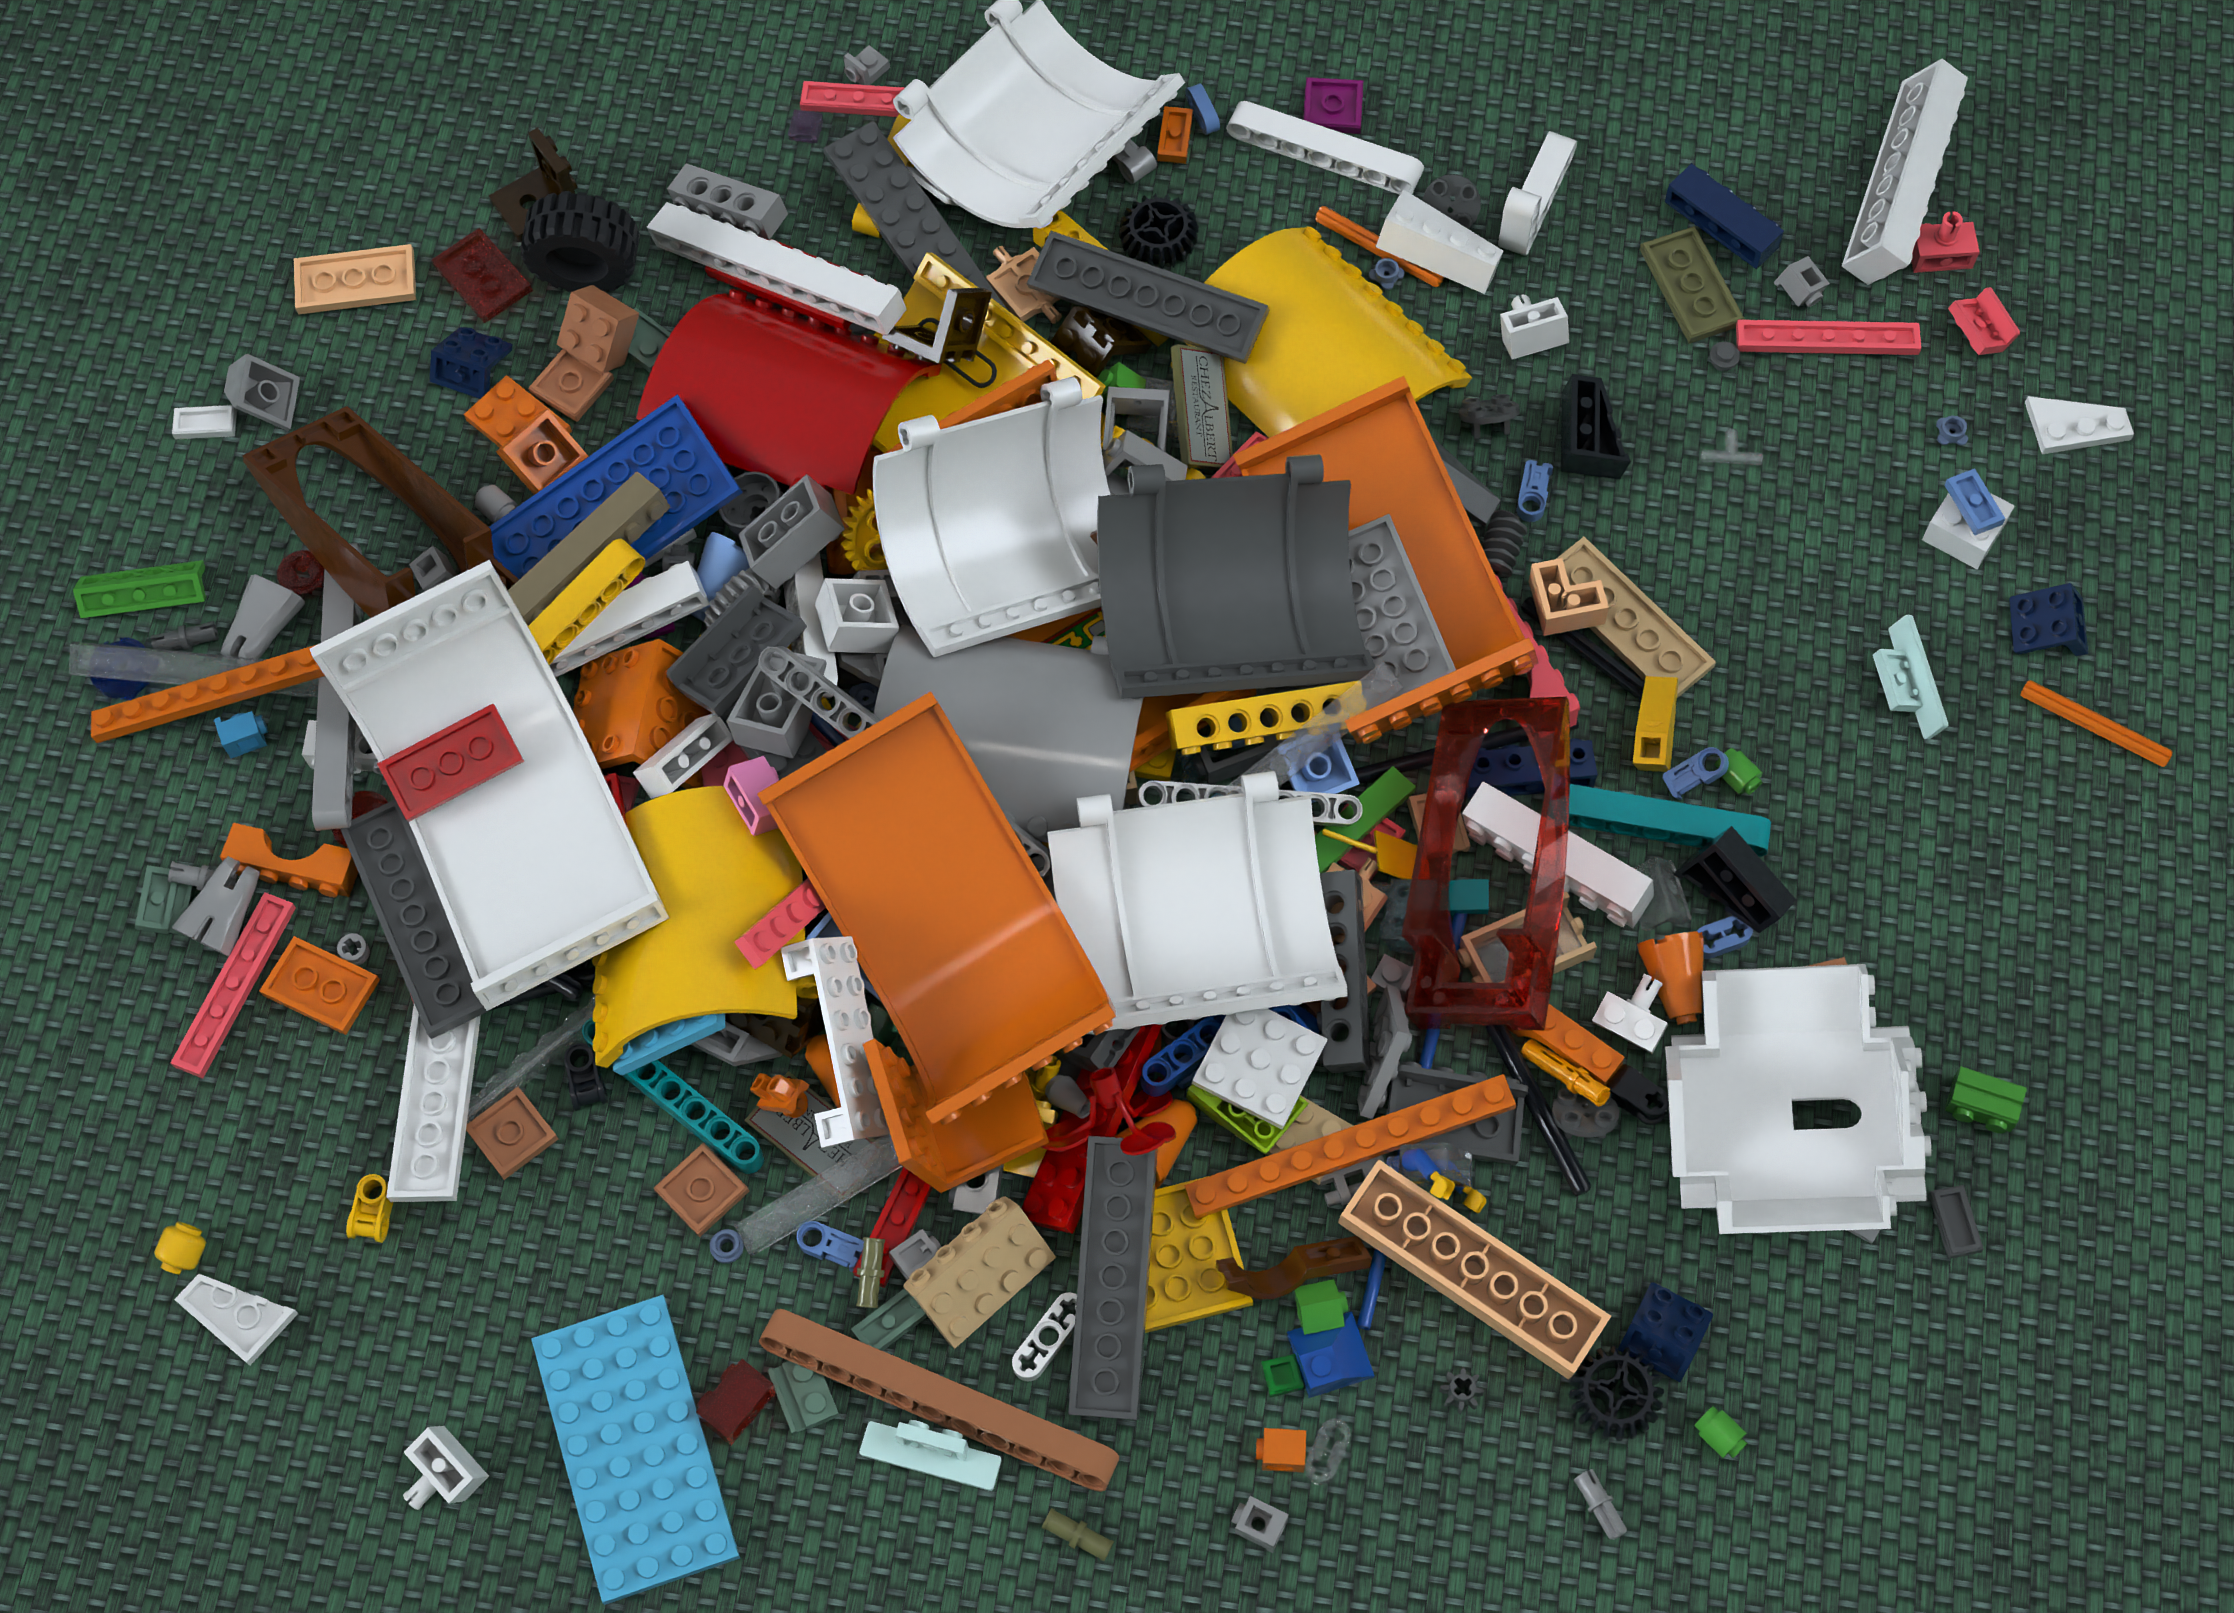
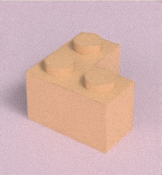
M1563 558L1531 564L1529 584L1543 636L1605 624L1609 606L1601 580L1570 586Z

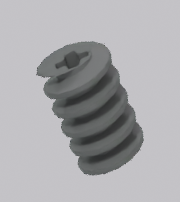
M1497 510L1491 515V521L1487 527L1488 531L1485 532L1484 541L1481 543V546L1494 574L1499 578H1509L1513 574L1512 567L1516 565L1517 560L1515 557L1519 556V547L1523 545V536L1527 533V527L1519 521L1515 514L1505 510Z

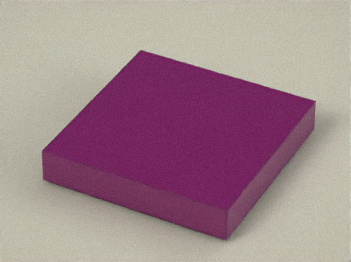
M1306 77L1303 120L1341 133L1360 134L1364 80Z

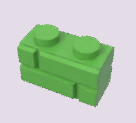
M1960 1066L1953 1077L1945 1111L1953 1113V1118L1961 1122L1969 1123L1974 1120L1986 1124L1985 1127L1995 1133L2011 1132L2019 1121L2027 1089L2026 1087Z

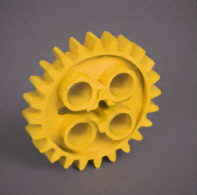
M867 489L868 498L866 500L860 496L856 497L860 504L858 508L848 507L853 514L852 518L844 517L842 519L849 528L841 532L847 538L841 542V546L848 550L844 555L849 561H853L851 565L856 571L860 569L887 570L888 566L877 523L872 524V520L876 515L873 491ZM880 543L879 549L870 554L871 547Z

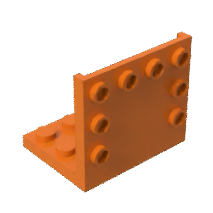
M661 639L604 654L583 664L581 668V678L578 691L574 697L573 712L601 769L632 761L642 765L696 718L713 714L681 694L667 677V670L683 652ZM700 768L680 786L685 789L703 787L702 769Z
M875 1038L863 1044L899 1164L940 1193L1049 1143L1025 1070L1021 1072L1023 1074L1022 1079L1006 1089L999 1085L991 1090L993 1092L991 1094L992 1097L980 1105L973 1107L970 1102L961 1108L963 1110L961 1115L945 1125L938 1121L932 1125L925 1113L929 1106V1098L916 1066L910 1067L903 1057L899 1058L889 1046L885 1047Z

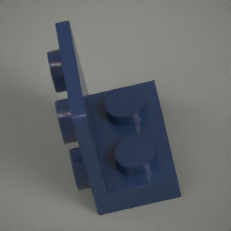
M459 327L431 350L430 382L481 399L490 388L491 368L512 351L513 344L505 342L496 336L478 333L472 328Z
M2072 583L2019 594L2009 598L2013 647L2016 654H2024L2060 645L2068 646L2075 656L2088 654L2083 597Z
M1651 1282L1618 1350L1623 1352L1626 1347H1629L1631 1351L1629 1356L1634 1359L1638 1353H1642V1363H1653V1369L1681 1382L1698 1350L1713 1317V1313L1673 1293L1669 1289Z

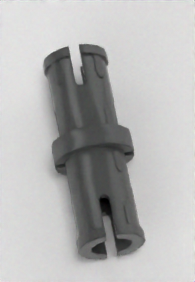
M210 621L186 627V625L178 626V630L151 635V639L154 640L151 642L157 655L175 649H192L193 645L219 640V636L217 635L218 630L215 622Z

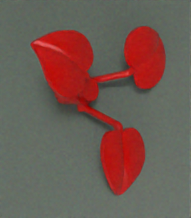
M1112 1067L1098 1069L1089 1076L1094 1092L1088 1095L1090 1101L1089 1120L1087 1118L1074 1117L1048 1128L1045 1131L1049 1143L1041 1146V1148L1051 1151H1063L1087 1141L1088 1137L1092 1136L1090 1129L1096 1124V1107L1098 1103L1104 1109L1118 1106L1133 1133L1121 1141L1120 1148L1123 1153L1135 1156L1151 1152L1164 1143L1174 1140L1176 1138L1175 1129L1165 1122H1152L1139 1129L1135 1126L1132 1118L1137 1116L1150 1117L1164 1111L1173 1103L1172 1094L1168 1091L1161 1096L1153 1097L1142 1090L1132 1097L1129 1102L1122 1092L1115 1069ZM1158 1077L1154 1082H1161L1162 1079Z

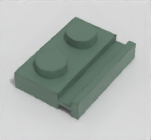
M635 308L634 310L639 312V317L627 356L650 373L663 345L671 333L642 311Z
M147 865L135 929L162 934L173 933L183 937V934L173 930L171 927L189 906L193 886L168 882L169 868Z
M791 1361L782 1363L781 1366L767 1370L793 1436L805 1429H811L840 1416L823 1375Z

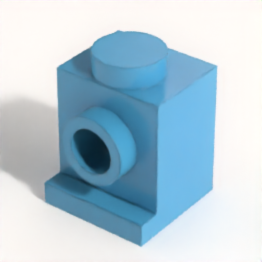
M251 711L235 714L226 721H222L220 717L214 719L221 744L231 759L267 746L264 734L268 733V728L262 715L255 717Z

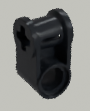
M584 1043L571 1045L564 1054V1062L574 1110L579 1111L581 1106L600 1101L603 1104L608 1103L606 1086L601 1075L600 1066L595 1065L593 1050ZM579 1057H589V1061L585 1066L574 1067V1063Z
M1622 1064L1606 1085L1610 1088L1611 1098L1618 1107L1626 1110L1646 1125L1659 1124L1664 1119L1669 1107L1668 1094L1645 1078L1635 1068ZM1653 1102L1656 1103L1658 1107L1655 1106L1652 1110L1647 1107V1105H1651Z

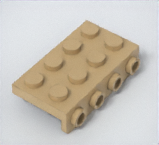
M1004 1196L990 1203L982 1215L974 1222L964 1226L956 1238L948 1245L942 1246L935 1256L923 1267L916 1269L904 1283L903 1287L914 1297L949 1345L955 1349L1049 1265L1056 1256L1020 1206Z

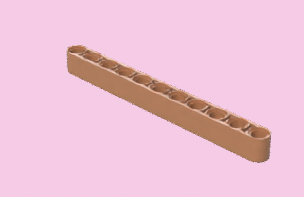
M777 1309L774 1311L759 1339L760 1345L774 1355L945 1428L959 1432L966 1437L1088 1489L1099 1492L1105 1491L1119 1461V1455L1113 1449L787 1310Z

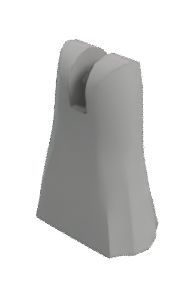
M257 574L251 575L220 654L232 660L238 658V662L245 666L256 663L274 638L303 608L305 601L292 590Z
M227 856L171 928L229 957L237 942L247 908L258 883L260 871L247 866L234 887L230 883L239 868L240 861Z

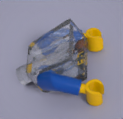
M1447 1142L1401 1145L1399 1156H1389L1387 1158L1386 1165L1418 1186L1431 1187L1429 1192L1438 1198L1443 1197L1445 1200H1448L1455 1189L1459 1194L1464 1192L1468 1194L1462 1204L1478 1214L1486 1204L1485 1196L1471 1187L1472 1153Z

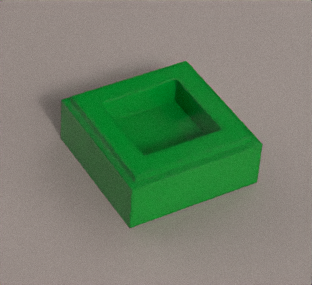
M1295 1354L1262 1361L1261 1365L1270 1398L1304 1389Z

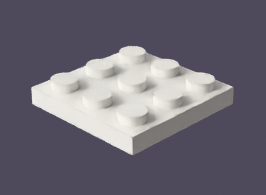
M1269 1009L1249 1010L1226 1015L1192 1080V1084L1283 1130L1328 1039Z

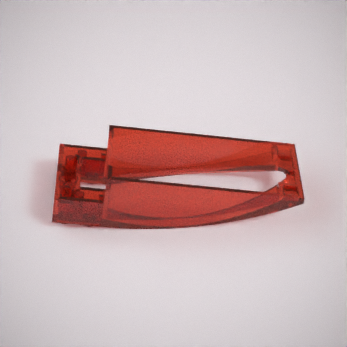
M1567 696L1464 700L1458 703L1451 702L1442 708L1402 936L1416 952L1405 1013L1419 1029H1450L1451 1024L1509 1025L1512 1030H1545L1558 946L1567 858L1570 795V713ZM1506 718L1516 721L1525 730L1535 753L1545 787L1522 929H1498L1496 933L1497 937L1509 951L1504 983L1458 982L1460 964L1452 931L1449 900L1454 838L1466 787L1482 741L1488 730L1497 721Z

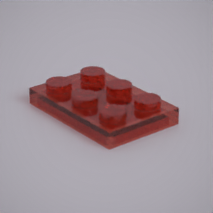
M480 228L431 260L437 271L484 324L533 291L531 284Z

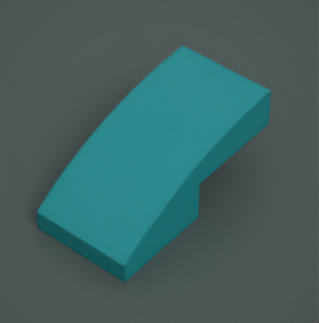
M1489 879L1440 881L1428 883L1426 888L1421 887L1422 917L1453 918L1455 913L1488 914Z

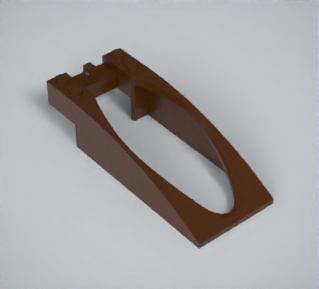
M348 406L242 455L243 461L297 536L332 578L370 618L416 596L412 569L406 567L386 577L306 505L296 472V459L299 451L304 446L315 444L333 450L387 488L433 531L447 549L460 573L490 560L507 590L519 580L494 558L491 529Z

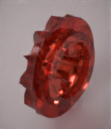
M300 550L289 554L282 560L277 570V579L281 586L292 590L299 596L304 593L312 595L314 589L317 587L322 588L325 568L309 550ZM295 569L302 572L307 570L310 578H299Z

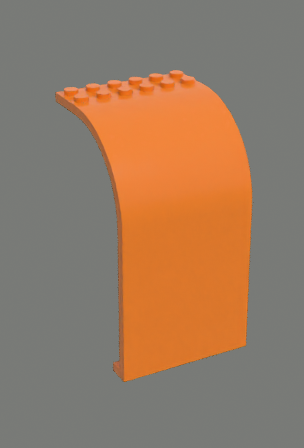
M1404 376L1233 454L1243 476L1286 474L1285 462L1287 456L1320 454L1324 466L1322 482L1350 480L1348 531L1387 514L1391 516L1456 670L1345 720L1350 734L1358 744L1373 742L1391 729L1398 730L1411 724L1412 720L1420 716L1433 715L1451 702L1458 703L1470 698L1473 695L1472 693L1483 688H1493L1501 684L1503 679L1514 674L1516 676L1524 674L1533 669L1534 665L1538 664L1533 644L1529 637L1525 639Z
M928 692L757 793L762 804L766 805L841 934L843 937L851 936L857 949V961L891 1017L923 1081L929 1098V1106L925 1113L932 1125L938 1121H941L942 1125L953 1121L961 1115L963 1111L961 1108L971 1102L973 1107L980 1105L992 1097L991 1094L993 1092L991 1090L997 1086L1002 1085L1003 1089L1014 1085L1022 1079L1023 1074L1021 1072L1029 1067H1032L1035 1072L1053 1061L1051 1054L1060 1049L1064 1053H1068L1083 1043L1082 1036L1093 1031L1096 1036L1113 1026L1112 1019L1116 1017V1010L1099 976L933 692Z

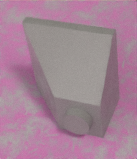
M245 354L229 366L224 393L234 408L289 431L292 425L300 377L252 355Z

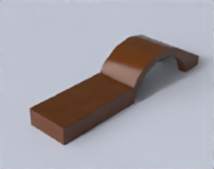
M1358 1236L1295 1246L1287 1258L1268 1270L1257 1272L1244 1270L1237 1265L1234 1257L1216 1260L1215 1267L1225 1276V1285L1228 1290L1256 1299H1275L1289 1294L1301 1286L1306 1279L1370 1268L1372 1257Z

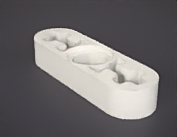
M1071 1292L1061 1294L1016 1351L1012 1359V1366L1015 1375L1019 1379L1029 1382L1039 1378L1072 1335L1075 1329V1316L1073 1314H1068L1063 1321V1325L1068 1327L1066 1330H1063L1062 1326L1058 1322L1051 1320V1318L1054 1316L1059 1321L1064 1313L1062 1305L1070 1306L1072 1303L1076 1304L1077 1294ZM1046 1328L1055 1329L1059 1334L1058 1341L1050 1346L1042 1344L1039 1340V1334ZM1034 1343L1040 1352L1047 1355L1043 1358L1039 1352L1034 1359L1036 1369L1028 1368L1024 1372L1022 1371L1020 1360L1022 1358L1029 1360L1035 1352L1034 1348L1030 1346Z

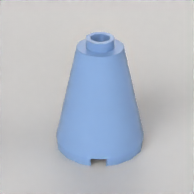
M711 532L709 537H707L697 570L709 603L715 598L716 592L723 588V584H727L731 580L732 576L736 577L740 571H746L750 568L744 549L735 545V541L715 532ZM710 605L691 613V615L704 621L706 609Z

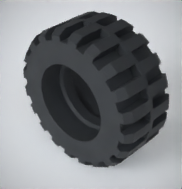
M565 191L559 195L552 193L548 194L545 198L542 197L537 200L527 211L520 248L521 257L532 274L535 273L536 277L542 282H549L552 287L557 289L561 287L565 291L573 292L594 285L606 293L607 290L614 291L623 286L633 275L640 232L630 214L625 209H620L618 204L613 201H605L603 197L595 195V197L589 196L585 192L572 194L570 191Z

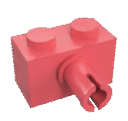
M1953 211L1950 219V212L1943 216L1942 224H1921L1920 236L1915 242L1912 252L1913 272L1973 269L1980 252L1974 223H1962V216Z

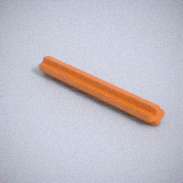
M1321 206L1317 211L1316 222L1383 259H1393L1397 262L1399 268L1433 287H1439L1443 282V276L1376 248L1379 239L1377 234L1326 206Z
M2028 680L2021 691L2023 698L2161 767H2165L2172 757V750L2032 680Z

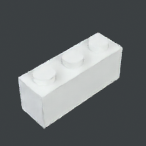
M715 714L696 718L638 767L633 774L651 799L672 793L734 740L733 736L721 717Z

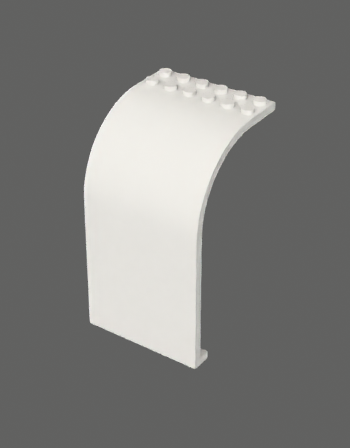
M490 560L310 648L313 659L351 713L378 762L393 756L491 704L496 706L525 761L409 822L473 982L470 984L473 992L486 1011L669 919L584 732L538 643Z

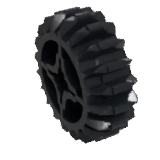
M1155 193L1153 199H1148L1144 195L1142 203L1133 201L1132 208H1126L1124 217H1121L1119 238L1121 239L1122 248L1124 251H1127L1129 258H1136V260L1147 262V264L1152 266L1159 264L1161 269L1164 268L1166 263H1169L1174 268L1176 259L1184 262L1186 254L1192 255L1194 245L1198 241L1197 233L1199 232V226L1194 212H1190L1188 203L1181 205L1179 197L1171 201L1168 193L1164 198H1159Z
M1611 1346L1608 1353L1609 1356L1606 1355L1602 1348H1598L1596 1350V1359L1592 1355L1587 1354L1584 1358L1586 1366L1580 1364L1576 1370L1579 1376H1572L1570 1379V1384L1576 1387V1389L1570 1390L1569 1398L1580 1400L1572 1405V1411L1584 1412L1578 1421L1580 1424H1584L1590 1420L1592 1422L1589 1429L1590 1433L1594 1434L1598 1427L1604 1429L1602 1438L1605 1440L1608 1439L1611 1431L1615 1432L1616 1441H1622L1624 1431H1626L1630 1439L1636 1438V1428L1646 1433L1649 1429L1647 1421L1655 1423L1658 1416L1654 1411H1659L1663 1407V1403L1656 1398L1663 1396L1664 1389L1654 1387V1385L1660 1382V1375H1649L1654 1365L1653 1363H1647L1643 1367L1640 1364L1643 1359L1642 1353H1638L1635 1359L1630 1358L1631 1351L1629 1347L1624 1349L1622 1355H1618L1616 1346ZM1608 1368L1617 1369L1614 1378L1610 1380L1599 1379V1381L1590 1379L1601 1370ZM1628 1373L1639 1382L1643 1395L1639 1394L1640 1390L1630 1386L1627 1380ZM1618 1380H1620L1618 1388L1620 1389L1619 1395H1621V1397L1619 1400H1617L1616 1404L1613 1407L1614 1398L1612 1389L1616 1386ZM1589 1392H1592L1594 1397L1602 1400L1605 1405V1414L1601 1413L1594 1406ZM1634 1405L1642 1407L1641 1411L1632 1417L1616 1419L1617 1412L1621 1407L1633 1408Z

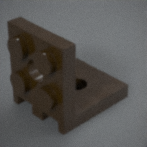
M538 127L528 132V136L539 168L488 195L490 202L519 242L522 241L526 215L529 210L522 208L524 203L528 201L536 202L540 198H545L548 194L552 193L559 195L561 192L570 191L572 194H575L574 190L578 188L570 174L572 172L570 163L564 155L559 157L556 153L558 149L549 135L545 137Z
M985 288L948 289L937 332L922 325L894 326L887 336L883 335L882 338L892 342V347L897 350L916 353V358L925 362L940 364L943 361H950L954 363L960 362L961 358L974 361L992 291Z
M1073 307L1050 341L1052 345L1069 358L1072 352L1075 351L1078 355V365L1095 378H1098L1112 355L1146 354L1152 345L1132 324L1093 311L1088 307Z
M797 995V1017L795 1019L755 1013H727L725 1017L726 1022L749 1033L752 1037L789 1058H793L813 1037L825 1029L819 998H801Z

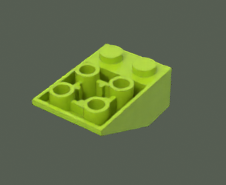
M1193 1084L1188 1088L1186 1096L1189 1101L1212 1120L1265 1155L1309 1104L1299 1096L1283 1130Z

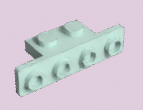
M1905 615L1888 629L1894 650L1879 649L1873 654V658L1890 711L1915 712L1923 738L1931 739L1948 727V721L1912 615Z
M909 1420L908 1424L899 1422L897 1428L870 1421L859 1451L863 1457L988 1491L994 1489L1002 1462L1001 1457L998 1455L969 1448L967 1440L962 1439L963 1435L959 1432L943 1429L942 1433L929 1430V1425L916 1420Z

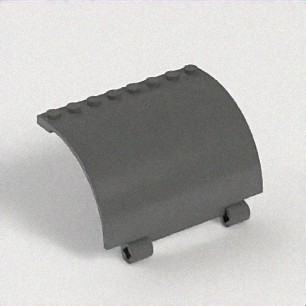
M1320 454L1287 456L1285 462L1286 474L1166 481L1163 464L1129 466L1128 486L1130 494L1098 496L1097 553L1101 607L1109 657L1121 699L1375 680L1377 669L1369 650H1366L1352 591L1348 539L1350 480L1322 482L1324 466Z

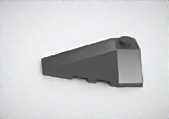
M1432 437L1469 519L1486 527L1492 513L1499 506L1500 499Z

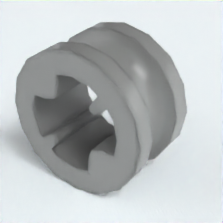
M351 933L345 935L337 945L339 956L356 966L366 962L370 954L368 944L358 934ZM355 944L359 953L352 956L348 947Z

